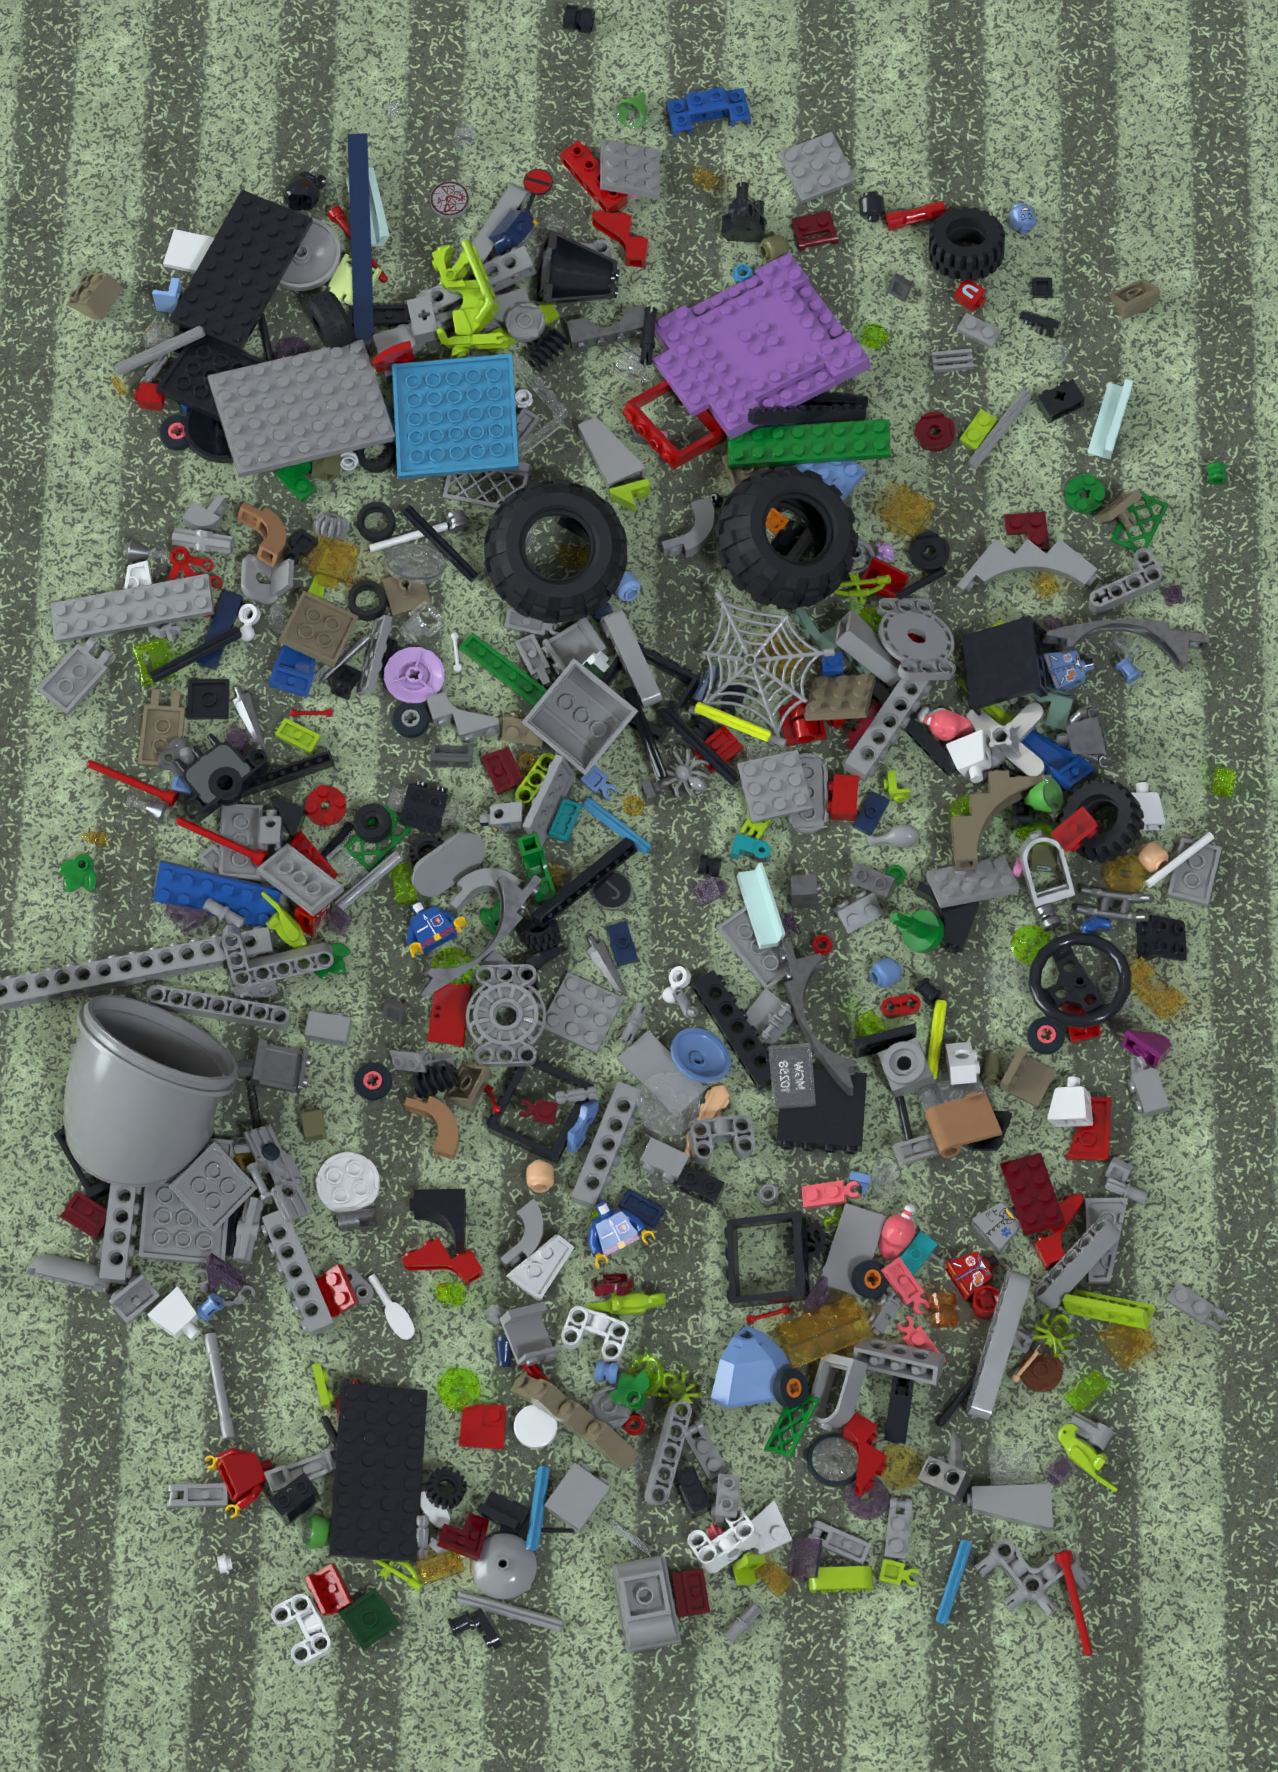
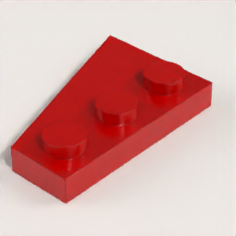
M300 830L290 845L335 880L338 876L336 871Z
M1091 1097L1093 1126L1078 1127L1070 1150L1065 1157L1066 1160L1109 1161L1111 1097Z

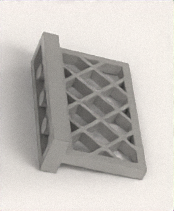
M519 462V469L492 471L489 474L485 472L486 476L477 482L471 473H465L459 477H456L455 474L447 475L442 497L498 509L501 505L500 503L508 496L528 485L533 468L528 463ZM497 472L502 473L506 479L495 485L491 476ZM470 475L474 483L464 489L459 481ZM516 476L524 477L523 484L515 489L510 480ZM489 478L494 487L483 493L479 484ZM508 482L513 491L503 497L498 488ZM458 483L462 491L457 495L449 494L450 487ZM477 486L482 495L476 499H471L467 492ZM496 490L501 499L495 503L489 502L486 496Z

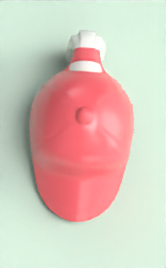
M922 706L918 714L919 722L926 724L931 733L940 740L949 742L973 733L971 721L953 711L938 708L930 712L928 706Z
M906 1204L902 1213L892 1215L885 1221L879 1240V1251L884 1258L892 1260L900 1257L911 1244L916 1233L914 1220L911 1216L916 1213L914 1205Z

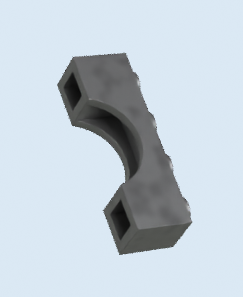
M645 304L626 308L622 319L611 327L595 326L586 317L567 321V331L572 350L585 351L592 346L604 347L608 343L615 341L622 343L629 338H642Z

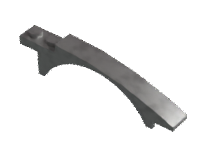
M1142 619L1098 620L1047 631L1042 643L1063 645L1062 653L1068 654L1080 641L1093 634L1105 631H1125L1140 635L1155 643L1168 655L1176 669L1183 670L1188 663V648L1205 649L1209 643V635L1203 634L1200 631L1185 632L1179 628L1169 629L1170 622Z
M504 875L500 876L495 881L500 898V917L496 932L489 945L479 956L465 965L447 969H427L423 975L429 981L417 997L421 999L441 989L470 970L495 949L523 918L517 911L522 912L528 904L526 902L527 898L530 895L533 897L540 889L538 884L541 882V879L537 875H533L523 888L520 889Z
M791 941L783 942L782 951H779L781 962L786 963L787 966L785 970L787 978L785 991L793 1007L797 1022L815 1055L848 1096H852L853 1084L850 1075L855 1074L854 1068H856L854 1060L840 1056L824 1046L811 1031L804 1014V995L811 979L822 968L821 953L796 959Z

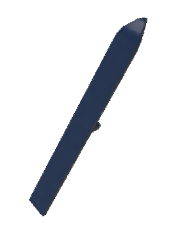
M367 133L347 134L353 315L356 341L363 339L367 353H369L373 342L372 335H374L368 136Z

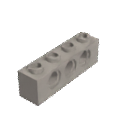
M864 1335L859 1337L854 1346L853 1359L868 1364V1370L932 1385L937 1384L943 1372L945 1354Z

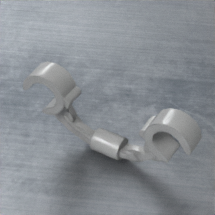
M199 1269L194 1273V1276L197 1277L200 1274L207 1275L206 1281L198 1283V1286L208 1299L210 1295L208 1293V1285L212 1283V1279L207 1270ZM245 1285L237 1289L238 1296L234 1298V1301H225V1298H220L223 1300L224 1305L229 1307L245 1303L242 1297V1293L245 1290L251 1291L254 1299L256 1294L253 1287Z

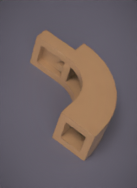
M244 502L240 506L237 520L256 530L263 537L264 541L260 544L256 558L274 568L282 556L286 542L284 524L269 508L265 507L260 511Z
M429 1096L427 1103L418 1097H413L412 1099L407 1097L404 1103L405 1111L427 1117L438 1127V1135L433 1147L434 1154L455 1160L459 1147V1131L451 1110L443 1102L432 1096Z

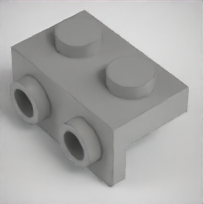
M862 889L854 894L855 897L839 901L836 907L832 909L837 914L847 934L884 915L874 892Z
M141 1274L139 1277L134 1276L123 1290L119 1289L114 1292L109 1303L128 1325L161 1299V1297L147 1281L146 1277Z
M718 1474V1483L714 1482L713 1496H716V1503H712L711 1516L715 1517V1524L724 1525L725 1517H737L740 1487L739 1475Z

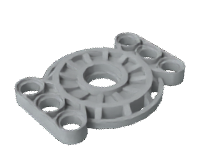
M882 598L876 607V613L882 617L878 630L879 638L884 648L893 657L901 661L897 670L898 675L904 680H950L956 670L954 663L949 661L954 650V638L949 627L940 618L932 614L933 603L925 598H903L901 600L898 598ZM881 606L890 608V611L883 609ZM900 606L907 607L909 611L903 610ZM919 606H924V607H926V608L928 609V611H924V610L920 609ZM908 633L921 636L925 642L916 643L908 637ZM903 668H909L912 672H907ZM922 668H928L931 672H926ZM941 668H947L950 672H945Z
M528 964L482 965L478 967L475 975L481 987L471 997L466 1012L467 1027L470 1035L480 1046L475 1052L476 1062L478 1065L488 1067L533 1065L537 1060V1054L532 1046L541 1037L547 1017L541 995L531 986L537 979L536 969ZM507 970L512 973V977L509 980H503L500 974ZM525 970L532 971L533 977L530 980H525L521 977ZM482 971H488L491 973V977L484 981L479 978V974ZM533 994L539 999L540 1004L536 1003L535 998L532 996ZM478 995H480V996L478 997L476 1003H475L474 1005H472L473 1002H474V1000L476 999V997H477ZM504 1007L512 1008L517 1015L515 1022L508 1026L501 1025L496 1020L497 1012ZM539 1010H543L542 1022L539 1020ZM470 1011H473L474 1021L470 1023ZM540 1027L538 1034L533 1038L532 1035L535 1033L536 1028ZM472 1028H476L480 1035L479 1039L473 1033ZM487 1051L491 1054V1057L488 1061H481L479 1054ZM504 1051H509L512 1054V1058L508 1061H503L500 1058V1054ZM524 1051H531L533 1058L525 1061L521 1058V1054Z

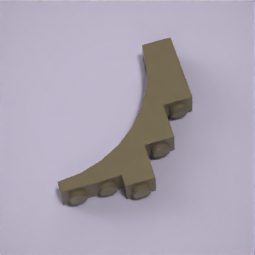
M1009 770L988 772V793L978 792L970 794V816L958 815L951 817L955 871L976 870L977 850L987 826L1006 807L1024 799L1029 791L1042 780L1052 779L1051 775H1018L1010 777Z
M524 1373L515 1380L514 1385L510 1389L514 1395L531 1403L562 1423L591 1445L614 1466L626 1471L637 1457L638 1453L608 1424L595 1419L581 1404L568 1399L552 1383L541 1378L537 1380Z

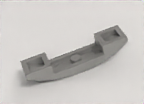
M332 1446L324 1449L320 1454L288 1466L282 1465L264 1472L272 1493L279 1492L302 1473H305L312 1482L334 1472L335 1447Z

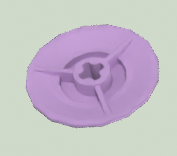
M408 647L399 650L389 658L384 668V682L388 691L396 699L406 703L427 701L426 697L438 694L444 684L445 670L441 660L433 652L422 647ZM411 674L418 675V679L411 678Z

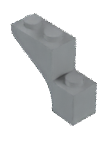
M446 692L426 697L434 726L439 725L443 727L449 725L450 721H454L461 742H474L477 740V737L484 735L491 737L500 731L499 721L496 717L459 710L449 701Z

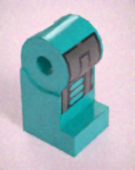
M736 833L730 858L738 860L739 855L753 858L757 863H765L770 858L771 848L764 841Z

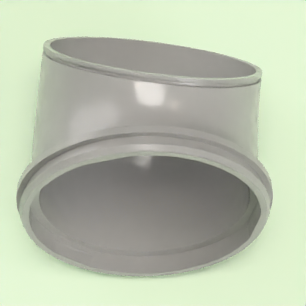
M115 995L96 996L89 1000L77 1015V1024L81 1031L72 1054L64 1094V1129L68 1147L75 1160L83 1169L107 1183L124 1187H146L164 1183L179 1176L209 1145L214 1130V1115L220 1097L230 1094L237 1084V1063L231 1053L215 1038L196 1025L169 1011L132 998Z

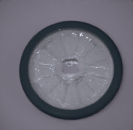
M827 1434L819 1437L812 1443L807 1453V1466L810 1473L816 1480L827 1486L841 1487L852 1483L856 1479L858 1455L853 1445L844 1439L842 1434ZM835 1457L839 1461L835 1463V1461H833L832 1458Z

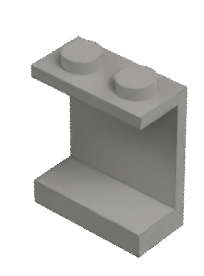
M545 1302L508 1310L500 1318L518 1366L524 1364L532 1366L540 1360H545V1362L554 1360L563 1349L562 1345L552 1346L542 1321L541 1315L548 1310Z

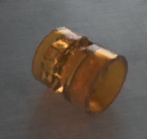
M939 1292L928 1296L929 1309L933 1311L930 1314L931 1327L949 1328L959 1325L958 1311L954 1310L957 1307L956 1293Z

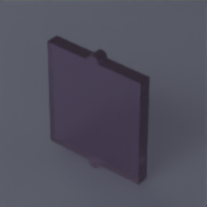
M807 1537L801 1540H792L787 1578H799L801 1580H805V1578H818L823 1540Z

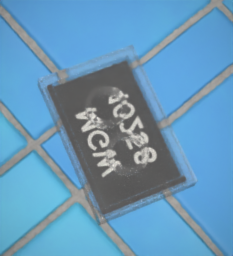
M811 1043L768 1046L773 1109L816 1106Z

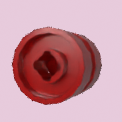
M986 1285L981 1286L975 1291L972 1310L977 1317L984 1320L993 1318L1000 1294L996 1288Z

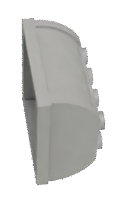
M574 658L521 723L584 775H587L637 714L638 710Z

